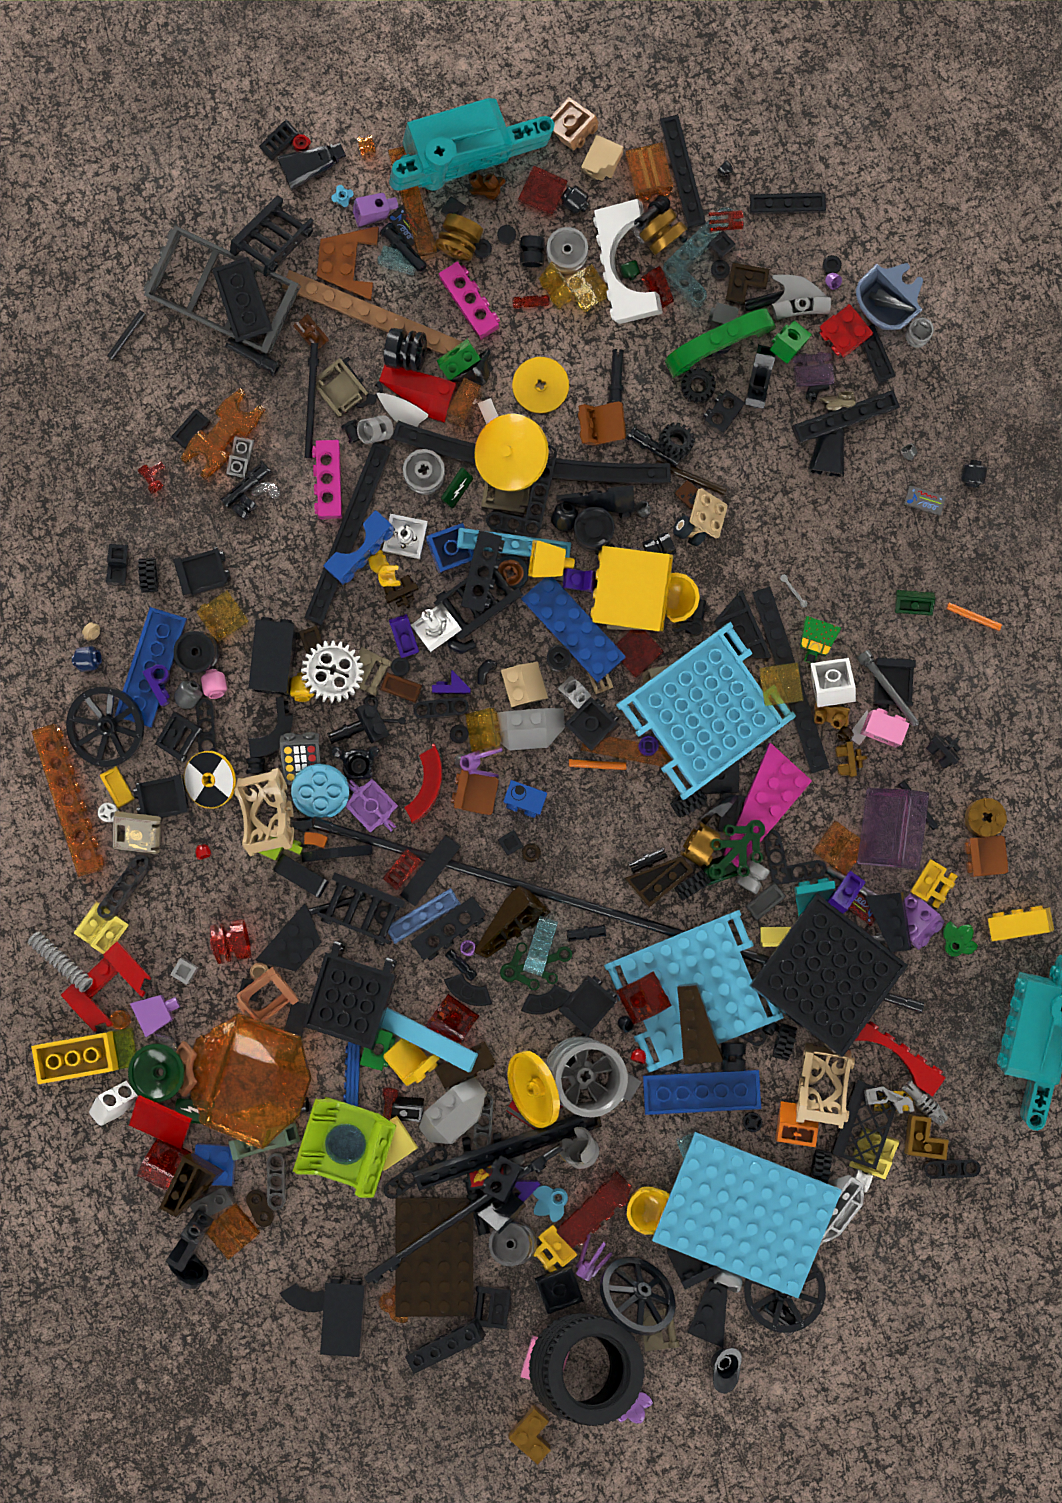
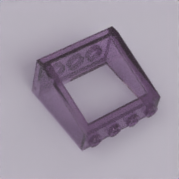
M867 788L857 864L893 870H919L929 792L908 789Z

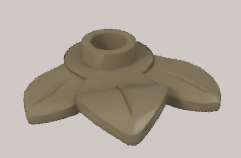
M842 391L838 393V396L822 397L820 401L828 403L826 405L827 410H838L842 407H853L856 404V397H854V393L851 391Z

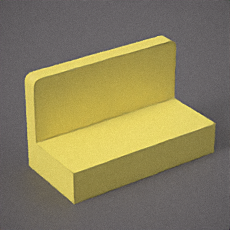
M760 927V946L777 947L791 927Z

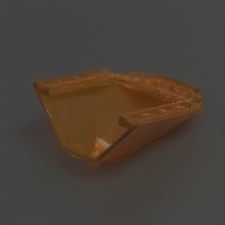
M238 1013L227 1022H222L212 1028L206 1035L196 1038L193 1050L197 1056L193 1063V1074L197 1083L192 1088L190 1095L194 1106L197 1107L200 1117H198L200 1123L257 1148L264 1149L300 1115L312 1079L301 1036Z

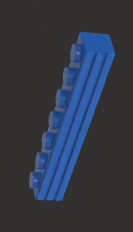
M348 1042L345 1053H348V1057L345 1058L347 1070H345L344 1077H347V1080L344 1082L346 1094H344L343 1102L358 1107L361 1046Z

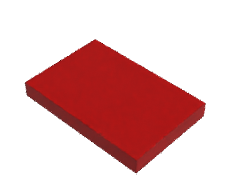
M139 1095L135 1102L129 1126L182 1149L192 1118Z

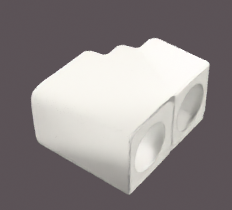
M124 1081L97 1096L89 1114L98 1125L102 1126L122 1116L132 1106L137 1095L128 1082ZM122 1086H126L130 1097H121L118 1090ZM113 1095L116 1098V1104L114 1106H107L105 1102Z

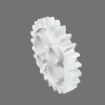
M332 640L330 646H328L326 641H324L323 647L317 644V651L311 648L310 653L312 655L306 654L305 658L308 661L302 662V665L306 667L301 669V673L306 674L302 677V680L308 681L304 687H311L309 693L316 692V699L320 695L323 696V702H325L326 698L330 699V703H333L334 698L341 702L342 696L347 700L348 693L354 695V689H359L360 686L356 682L360 683L363 680L359 677L364 673V671L359 670L363 663H357L360 656L354 657L355 650L349 652V645L342 648V642L338 646H335L334 640ZM327 656L331 662L324 664L321 661V657ZM346 662L349 668L342 669L339 663ZM331 668L335 669L334 675L330 674ZM322 674L326 680L319 682L315 676ZM341 680L344 683V686L337 687L335 686L334 681Z

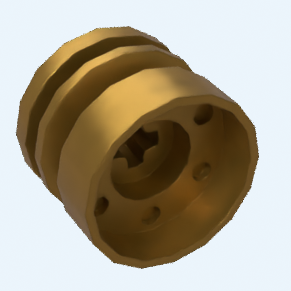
M449 213L442 225L447 232H439V239H436L435 246L453 258L471 261L473 257L471 252L476 250L472 243L479 242L483 228L466 217Z

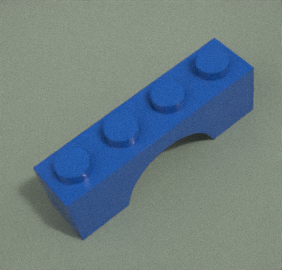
M376 510L363 523L366 533L363 545L357 551L350 554L335 552L323 565L342 585L345 582H350L355 575L354 573L359 568H363L368 562L367 559L372 554L375 555L380 550V545L385 540L388 541L394 534L395 528Z

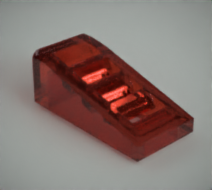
M661 266L654 268L641 277L649 292L655 291L660 295L662 309L674 302Z
M406 849L382 879L398 891L421 863V860ZM406 856L415 862L413 866L404 859ZM403 862L406 866L410 868L409 871L405 870L399 864ZM398 868L405 874L404 877L398 874L395 869ZM391 874L395 875L400 880L399 883H397L393 878L390 877Z

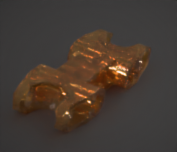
M239 388L235 393L226 398L218 407L215 414L221 419L207 435L202 430L198 431L189 441L187 448L180 458L186 464L195 456L201 455L205 457L206 465L200 474L204 480L221 469L227 462L231 454L225 448L238 433L243 438L249 436L266 410L260 404L251 412L241 411L239 405L245 395V391L242 388Z

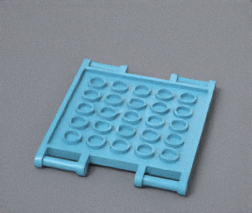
M731 622L724 625L713 635L616 704L618 709H621L631 722L638 737L651 729L672 760L662 766L661 770L668 775L676 786L682 800L688 798L796 717L795 713L789 710L778 694V689L775 685H772L763 692L742 661L749 657L752 652L745 647L734 631V626ZM727 633L741 653L739 656L723 634ZM767 697H772L784 714V718H781ZM633 703L646 722L644 726L641 725L627 704ZM674 766L678 767L691 787L689 789H686L672 769Z
M740 910L604 965L618 993V1001L634 995L632 992L622 995V992L625 990L622 989L623 985L615 969L616 966L620 965L628 985H640L638 979L643 978L652 995L648 999L641 985L635 989L636 993L633 997H639L642 1002L639 1006L643 1007V1004H645L643 1001L645 1000L649 1002L654 999L659 1008V1011L650 1016L647 1015L643 1019L647 1031L634 1036L635 1042H638L640 1049L646 1054V1069L648 1073L683 1059L677 986L680 984L698 983L718 1044L784 1018L783 1013L768 1000L767 1003L772 1016L767 1017L758 993L749 986L752 979L740 951L753 947L754 944L752 940L750 941L740 918ZM733 919L743 944L737 945L728 920ZM650 1037L660 1060L659 1062L654 1063L645 1038Z

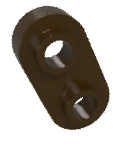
M260 1189L250 1191L246 1197V1203L256 1224L261 1227L269 1226L274 1221V1212L268 1206L265 1193ZM254 1196H257L259 1198L258 1203H254L252 1201V1198ZM261 1214L267 1215L266 1221L261 1219Z

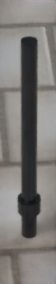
M311 343L310 358H308L309 384L304 458H312L317 367H319L318 343Z

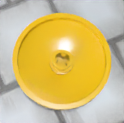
M519 414L498 416L482 429L476 441L475 463L482 478L497 489L504 491L525 489L538 480L546 467L549 453L547 438L541 427L528 417Z
M522 1051L513 1055L508 1064L507 1075L509 1089L516 1107L521 1115L535 1127L544 1128L553 1124L559 1115L560 1100L555 1080L549 1068L538 1055L531 1051Z

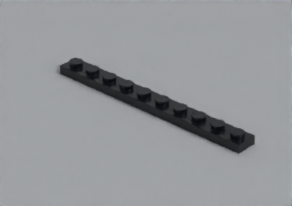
M377 442L372 444L327 561L335 552L350 554L352 552L392 448ZM323 568L304 617L320 625L324 623L339 585V581L325 568Z
M771 587L754 591L752 596L789 709L796 715L793 721L810 773L828 769L830 766Z
M574 1115L554 1122L547 1127L537 1128L417 1170L413 1174L418 1190L420 1191L491 1166L495 1159L499 1160L500 1156L511 1159L560 1142L565 1138L576 1136L574 1131L576 1127H583L588 1131L602 1127L600 1116L583 1117Z

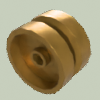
M672 208L664 214L658 215L647 225L648 227L639 233L644 242H648L654 237L657 238L649 247L654 255H657L687 230L682 221L670 227L669 224L677 217Z

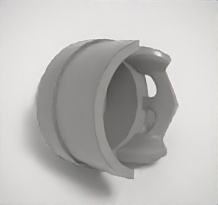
M576 1127L574 1131L577 1137L573 1140L563 1139V1151L559 1155L572 1167L584 1169L596 1162L600 1150L597 1142L592 1138L588 1130L583 1127Z

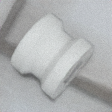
M104 803L98 809V816L102 821L113 822L115 811L119 812V809L115 804Z
M857 1169L854 1178L865 1185L863 1190L866 1193L870 1187L873 1175L870 1173L865 1174L862 1170Z

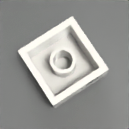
M849 658L811 663V679L817 707L856 702V687Z

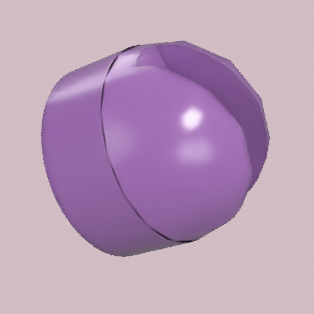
M829 273L825 278V283L829 288L835 290L841 285L842 277L836 273Z
M470 940L463 941L460 946L461 952L465 956L474 955L476 945ZM473 946L471 950H469L467 953L465 952L467 949Z

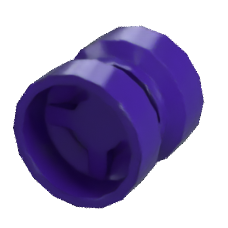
M652 736L643 737L638 746L640 753L644 756H652L658 749V741Z

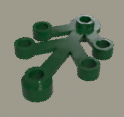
M751 820L747 826H733L730 824L724 826L723 833L727 836H733L735 833L745 834L741 840H720L717 838L711 840L710 846L713 850H720L721 848L732 849L718 864L714 863L708 867L707 874L710 878H722L724 869L738 854L739 867L737 868V874L741 877H747L750 873V869L747 866V844L751 840V861L755 863L762 861L763 855L760 852V838L765 833V826L759 820ZM755 826H758L759 831L757 833H754L753 828ZM728 827L732 828V833L730 834L727 833ZM715 841L719 842V846L717 848H715L713 845ZM758 853L759 859L755 861L754 855ZM745 867L746 873L742 875L741 869ZM716 868L720 870L718 875L714 874Z
M538 936L534 940L535 944L526 962L518 965L522 954L528 949L526 943L520 942L516 946V952L511 962L501 967L500 976L506 982L517 980L527 985L531 990H537L540 986L537 979H529L520 974L528 970L546 979L549 984H555L558 981V976L555 973H549L539 968V966L557 960L567 962L572 957V951L570 948L563 946L558 949L557 953L536 959L541 948L546 944L545 938ZM538 938L544 940L543 945H537L536 941ZM524 944L526 947L525 951H519L518 946ZM563 950H566L568 952V956L566 958L561 957V952ZM507 969L513 970L512 976L506 974ZM550 975H554L556 977V980L554 982L549 981L548 978ZM532 981H536L538 983V986L536 988H532L530 986V983Z

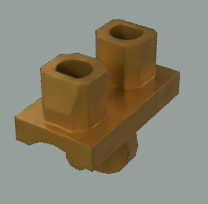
M815 703L814 722L821 725L824 722H829L833 728L840 729L842 726L848 727L850 709L841 707L840 704L817 707V703Z
M853 741L844 743L845 745L835 747L836 758L846 756L847 764L837 765L838 775L855 777L857 776L855 761H857L858 768H863L862 760H867L868 757L867 755L862 756L861 749H855V757Z

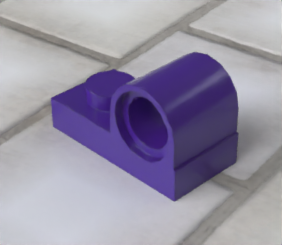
M404 614L389 619L401 658L418 653L419 649L408 615Z
M159 664L142 671L160 705L164 707L170 704L168 700L170 695L167 689L161 687L169 681L170 671L165 666ZM158 670H164L165 672L162 679H157L155 676Z
M849 871L827 902L842 914L845 913L862 889L865 881L852 871Z

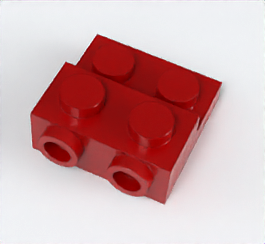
M848 304L839 313L831 316L819 326L822 330L819 334L825 341L830 340L833 344L831 349L837 356L841 354L843 358L874 334L851 304Z

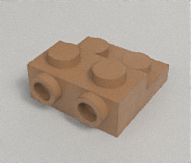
M570 97L550 117L555 124L553 134L559 137L560 141L573 151L585 144V138L589 134H594L599 124L593 113Z

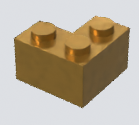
M908 1115L905 1154L946 1160L949 1140L930 1136V1117Z
M534 1404L508 1434V1439L538 1465L550 1452L551 1445L539 1435L549 1423V1417Z

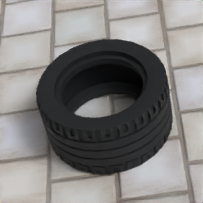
M586 1313L565 1315L558 1318V1320H554L552 1324L547 1325V1328L543 1329V1332L535 1341L529 1360L530 1383L539 1402L552 1414L580 1425L602 1426L621 1418L638 1399L645 1371L643 1354H641L639 1343L635 1341V1337L631 1335V1332L621 1327L614 1320ZM588 1337H595L603 1344L609 1356L610 1370L608 1379L604 1387L595 1396L587 1400L577 1401L570 1395L564 1383V1361L568 1352L576 1343Z

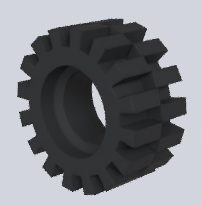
M696 367V369L691 368L689 372L685 373L681 382V391L684 394L683 396L688 398V401H694L696 404L700 402L701 404L712 397L716 381L714 380V375H711V371H706L704 367L702 369ZM699 378L705 382L706 388L702 392H695L691 388V382L694 379Z
M673 422L670 425H666L658 438V446H661V452L665 451V456L669 454L671 459L675 456L676 460H679L680 457L683 459L690 453L694 446L695 438H693L694 433H690V428L685 429V424L680 426V423L677 422L675 425ZM670 437L678 438L683 445L675 444Z
M155 557L140 558L138 561V573L141 592H158V569Z
M700 788L684 800L680 796L675 797L670 805L677 816L681 818L704 805L707 797Z
M702 869L674 889L681 900L684 901L710 884L711 881Z
M783 1023L780 1025L773 1048V1057L785 1061L790 1059L796 1040L797 1027Z
M815 1150L810 1171L811 1178L828 1184L832 1165V1152Z

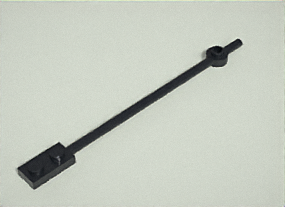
M556 1145L525 1166L518 1181L533 1171L538 1173L543 1170L548 1160L563 1151L561 1145ZM501 1183L492 1189L494 1193L501 1191ZM484 1194L414 1243L364 1275L365 1280L368 1284L372 1281L374 1284L383 1278L382 1274L389 1270L391 1273L400 1267L399 1263L405 1257L494 1197Z

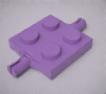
M351 779L349 782L354 788L349 783L348 785L354 793L351 799L347 801L346 808L370 833L382 824L392 832L393 829L388 824L394 829L397 826L389 818L391 813L399 806L373 779L361 787H358Z

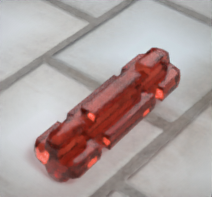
M538 295L523 296V298L519 296L512 299L514 308H521V306L539 307V305L548 306L550 304L549 295H541V297H538Z

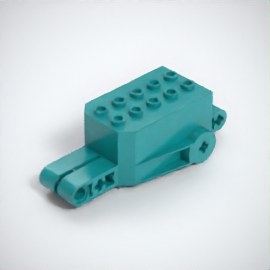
M486 98L407 122L402 142L407 155L394 162L389 184L391 188L397 191L414 186L431 191L438 190L443 187L445 182L506 163L510 157L545 147L553 133L554 121L548 116H541L506 127L497 100Z
M1062 954L1056 958L1055 965H1052L1050 968L1049 976L1051 978L1019 972L1018 978L1015 981L1014 995L1010 1002V1012L1006 1019V1029L1001 1041V1051L997 1058V1064H999V1068L1005 1075L1027 1079L1020 1115L1027 1126L1036 1131L1041 1130L1046 1124L1054 1086L1059 1084L1062 1074Z

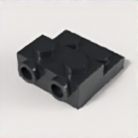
M592 697L565 723L591 751L620 726L617 722L619 718L612 711L608 714L603 709L606 705L599 698L594 700Z

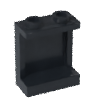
M214 547L210 551L185 558L178 557L173 559L185 598L230 585L228 580H231L229 569L224 567L223 562L226 561L223 550L220 551L218 547Z
M876 658L875 665L908 707H912L914 703L912 702L916 660ZM874 676L873 705H878L880 709H889V706H897Z
M182 774L135 783L136 788H133L135 799L139 801V806L137 807L138 814L166 818L190 813L184 776Z
M588 975L558 1010L587 1036L618 1002L615 999L617 994L610 988L605 990L601 986L603 982L595 975L592 978Z
M197 1210L180 1234L181 1239L165 1262L182 1272L199 1248L214 1219Z

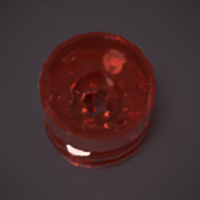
M244 919L230 921V930L226 929L224 923H220V932L216 924L210 925V945L217 964L224 963V955L227 963L231 962L232 953H235L237 960L251 958L250 940Z

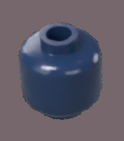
M94 646L77 648L72 656V664L80 672L96 670L102 663L101 652Z

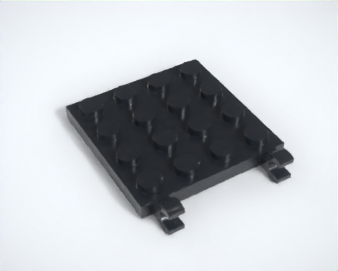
M334 941L331 954L325 952L302 1027L374 1050L397 975L392 974L396 968L397 960L386 958L383 970L340 957L344 952L346 944Z

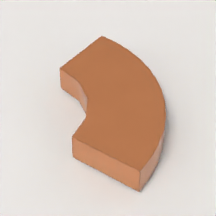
M182 1041L176 1052L181 1057L185 1068V1078L179 1093L181 1096L186 1097L197 1083L193 1074V1063L197 1054L187 1042Z

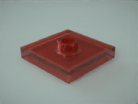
M533 165L518 201L553 216L568 180Z
M630 630L615 644L626 656L622 663L635 677H638L664 652L644 630Z

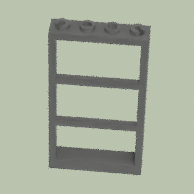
M174 226L168 232L166 246H163L160 250L158 264L155 263L152 268L151 274L153 275L144 286V296L234 338L229 319L223 327L193 313L219 253L235 261L243 257L239 255L234 256L230 251L178 226ZM181 235L213 250L187 309L155 295ZM251 261L255 275L257 271L263 274L264 267ZM271 272L268 276L289 287L271 324L273 331L267 333L262 345L250 339L242 341L269 355L301 288L300 284L275 272Z

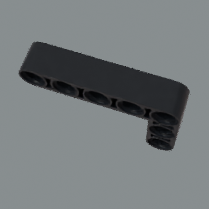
M548 444V448L554 451V455L548 458L546 464L550 474L546 477L540 476L533 483L526 517L493 510L486 517V523L490 528L528 537H535L539 534L557 457V449L554 445ZM542 485L545 487L546 492L544 495H537L535 488ZM532 505H540L542 511L539 514H534L531 511ZM498 515L500 523L492 524L490 516ZM516 519L519 522V526L515 529L511 528L508 525V521ZM535 523L538 529L536 532L531 533L527 530V525Z

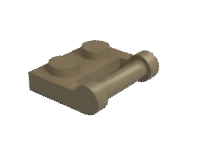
M361 647L357 655L360 656L357 663H363L359 670L364 671V673L359 676L363 679L362 682L356 683L360 686L359 689L376 696L377 688L387 668L391 666L392 661ZM377 661L381 665L369 687L365 683Z
M666 1307L657 1309L658 1313L665 1315ZM644 1311L643 1326L656 1325L657 1323L650 1311ZM674 1318L667 1326L669 1341L663 1342L662 1331L653 1335H643L645 1352L680 1347L679 1340L676 1337Z

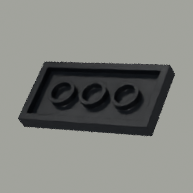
M245 257L213 268L214 277L236 343L273 331L250 258Z

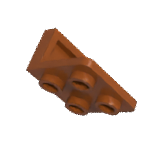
M618 401L595 407L586 404L578 406L582 443L595 446L626 438L622 402Z
M461 770V774L457 773L455 785H458L457 793L453 792L451 799L454 808L491 815L499 784L498 778L469 774L468 771Z
M1004 836L966 839L964 850L965 854L968 855L966 868L967 873H970V877L1006 874L1008 872Z

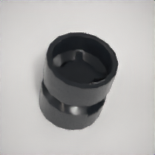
M527 235L520 238V249L523 251L520 253L521 266L528 268L544 266V254L541 251L544 250L545 238L536 235Z
M667 531L657 535L656 540L648 539L642 542L643 548L647 552L677 554L673 541Z
M562 645L552 647L547 653L548 667L555 672L567 670L571 663L569 649Z
M721 1043V1053L724 1055V1060L721 1062V1070L746 1071V1060L743 1058L746 1054V1043ZM730 1056H737L736 1061H730Z

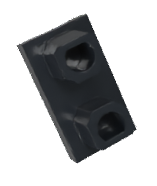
M938 733L933 736L926 749L932 755L939 750L945 754L938 760L944 769L952 764L956 765L960 758L952 748L956 752L961 750L956 744L960 739L956 737L953 740L949 735L943 739Z

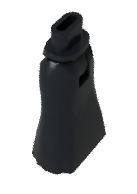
M341 143L288 153L277 156L286 181L291 191L312 178L331 169L339 162V159L346 157Z
M844 428L817 438L808 466V472L818 475H824L826 472V476L844 477Z

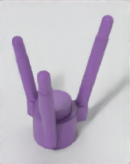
M498 748L481 754L480 751H475L461 756L460 765L463 770H468L469 774L498 778V774L476 769L480 765V758L502 752L503 749Z
M590 1234L586 1237L579 1262L576 1265L578 1268L576 1274L586 1281H590L591 1277H595L601 1267L612 1256L610 1252L595 1268L594 1263L606 1245L603 1242L591 1262L585 1261L583 1263L591 1237Z

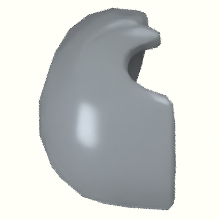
M724 1269L719 1270L720 1272L714 1275V1283L724 1284L728 1286V1290L735 1293L741 1290L742 1279L740 1275Z

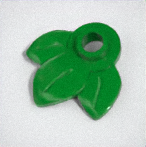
M951 921L946 924L943 936L946 940L945 951L948 955L957 957L961 954L969 955L975 952L978 945L972 941L974 935L972 925L966 924L957 928ZM952 944H956L958 949H953Z

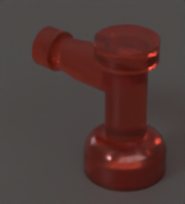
M161 461L150 468L148 465H143L138 469L139 474H142L148 482V490L151 494L163 488L162 482L155 480L152 476L160 469L165 468Z

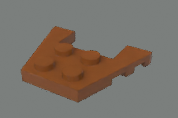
M379 227L320 239L317 278L348 290L350 293L364 297L368 301H372L373 282L354 281L358 244L378 245Z

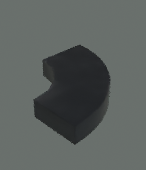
M463 974L444 979L448 990L460 1001L473 1006L492 1004L487 986L472 985L465 980Z
M554 985L545 994L534 995L529 993L521 1011L534 1015L550 1013L560 1008L570 998L572 992Z
M296 1282L279 1293L290 1306L304 1312L323 1311L325 1293L323 1289L316 1292L307 1291Z

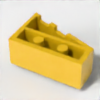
M1035 906L1031 907V911L1023 912V909L1011 910L1012 914L1004 915V912L993 913V917L988 918L992 941L1048 933L1054 930L1050 907Z

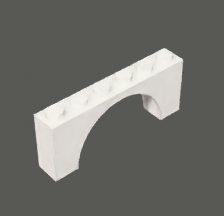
M635 199L594 210L595 217H593L595 227L598 228L599 234L596 238L602 250L600 260L605 267L603 276L605 282L608 283L607 297L612 305L610 309L611 318L615 322L622 324L662 314L660 295L655 291L643 293L628 289L619 279L615 268L617 247L623 236L636 226L634 225L635 219L644 213L643 203Z

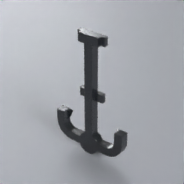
M346 357L342 361L346 364V366L362 384V382L364 381L363 377H361L360 379L357 377V375L354 373V371L347 363L350 361V358ZM378 381L375 384L379 388L377 393H383V386ZM369 393L366 395L365 402L357 403L355 406L364 408L368 404H375L378 398L377 393L374 395Z

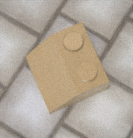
M538 662L521 664L501 670L511 709L548 699Z

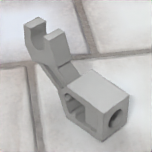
M884 1086L864 1090L866 1105L887 1103L889 1100L894 1102L893 1104L899 1114L903 1113L902 1107L904 1105L908 1106L909 1112L914 1111L913 1101L908 1096L903 1097L886 1089ZM876 1091H882L885 1099L877 1101Z

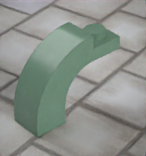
M291 1123L245 1135L228 1141L234 1161L263 1151L300 1142L296 1123Z

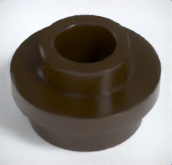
M842 726L840 729L836 728V736L840 741L850 742L854 733L849 727Z
M529 843L523 847L522 857L525 861L535 862L540 858L541 851L536 844ZM530 849L535 851V855L532 857L527 854Z

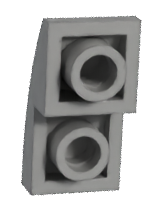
M239 436L234 437L226 474L242 478L246 477L254 444L253 439Z

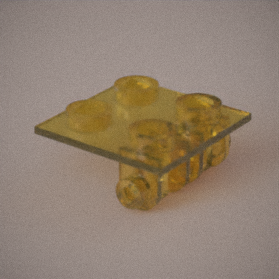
M551 261L538 279L541 286L549 294L553 304L560 310L565 303L568 304L572 301L573 291L554 262Z
M593 264L564 278L565 286L568 287L572 293L571 295L575 296L574 300H578L580 309L584 310V312H588L592 306L608 299L607 290L609 289Z
M228 590L209 603L202 604L199 607L200 609L196 611L209 632L218 642L249 622Z
M798 663L759 668L765 706L803 701Z
M494 708L465 714L472 752L501 746L500 733H495L500 731V729H494V726L499 725V723H493L498 721L497 712H495Z

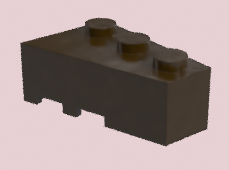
M680 856L624 879L644 904L650 908L694 870Z
M486 1040L470 1048V1050L478 1054L471 1072H467L448 1061L434 1068L444 1089L448 1087L451 1089L460 1084V1081L465 1078L469 1080L478 1076L477 1072L481 1070L485 1072L495 1067L494 1063L497 1060Z
M192 1152L183 1156L159 1209L175 1218L183 1214L214 1183L224 1170Z

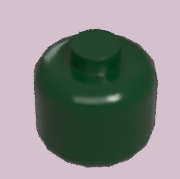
M636 260L620 265V271L624 279L629 278L630 281L637 279L636 276L640 274V268Z

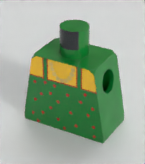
M806 616L803 622L800 649L807 651L804 661L811 664L816 662L818 655L825 657L838 636L841 627Z

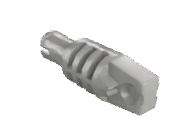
M911 1080L908 1081L906 1084L910 1089L904 1085L902 1090L914 1100V1105L926 1117H930L939 1126L943 1125L948 1117L940 1105L928 1093L922 1092Z

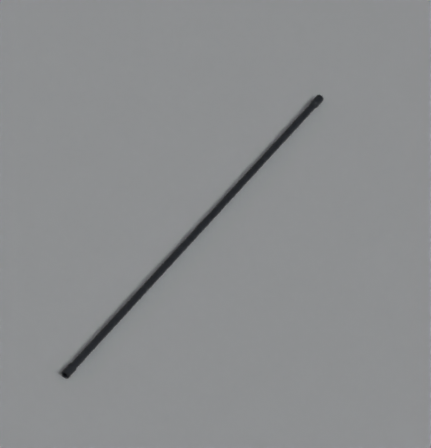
M319 818L315 819L313 829L336 834L421 861H426L431 854ZM450 860L445 867L513 889L521 886L529 890L533 895L671 937L685 932V930L458 861ZM747 949L740 951L744 959L763 965L770 957ZM888 993L883 1000L918 1013H922L924 1008V1002L892 993Z

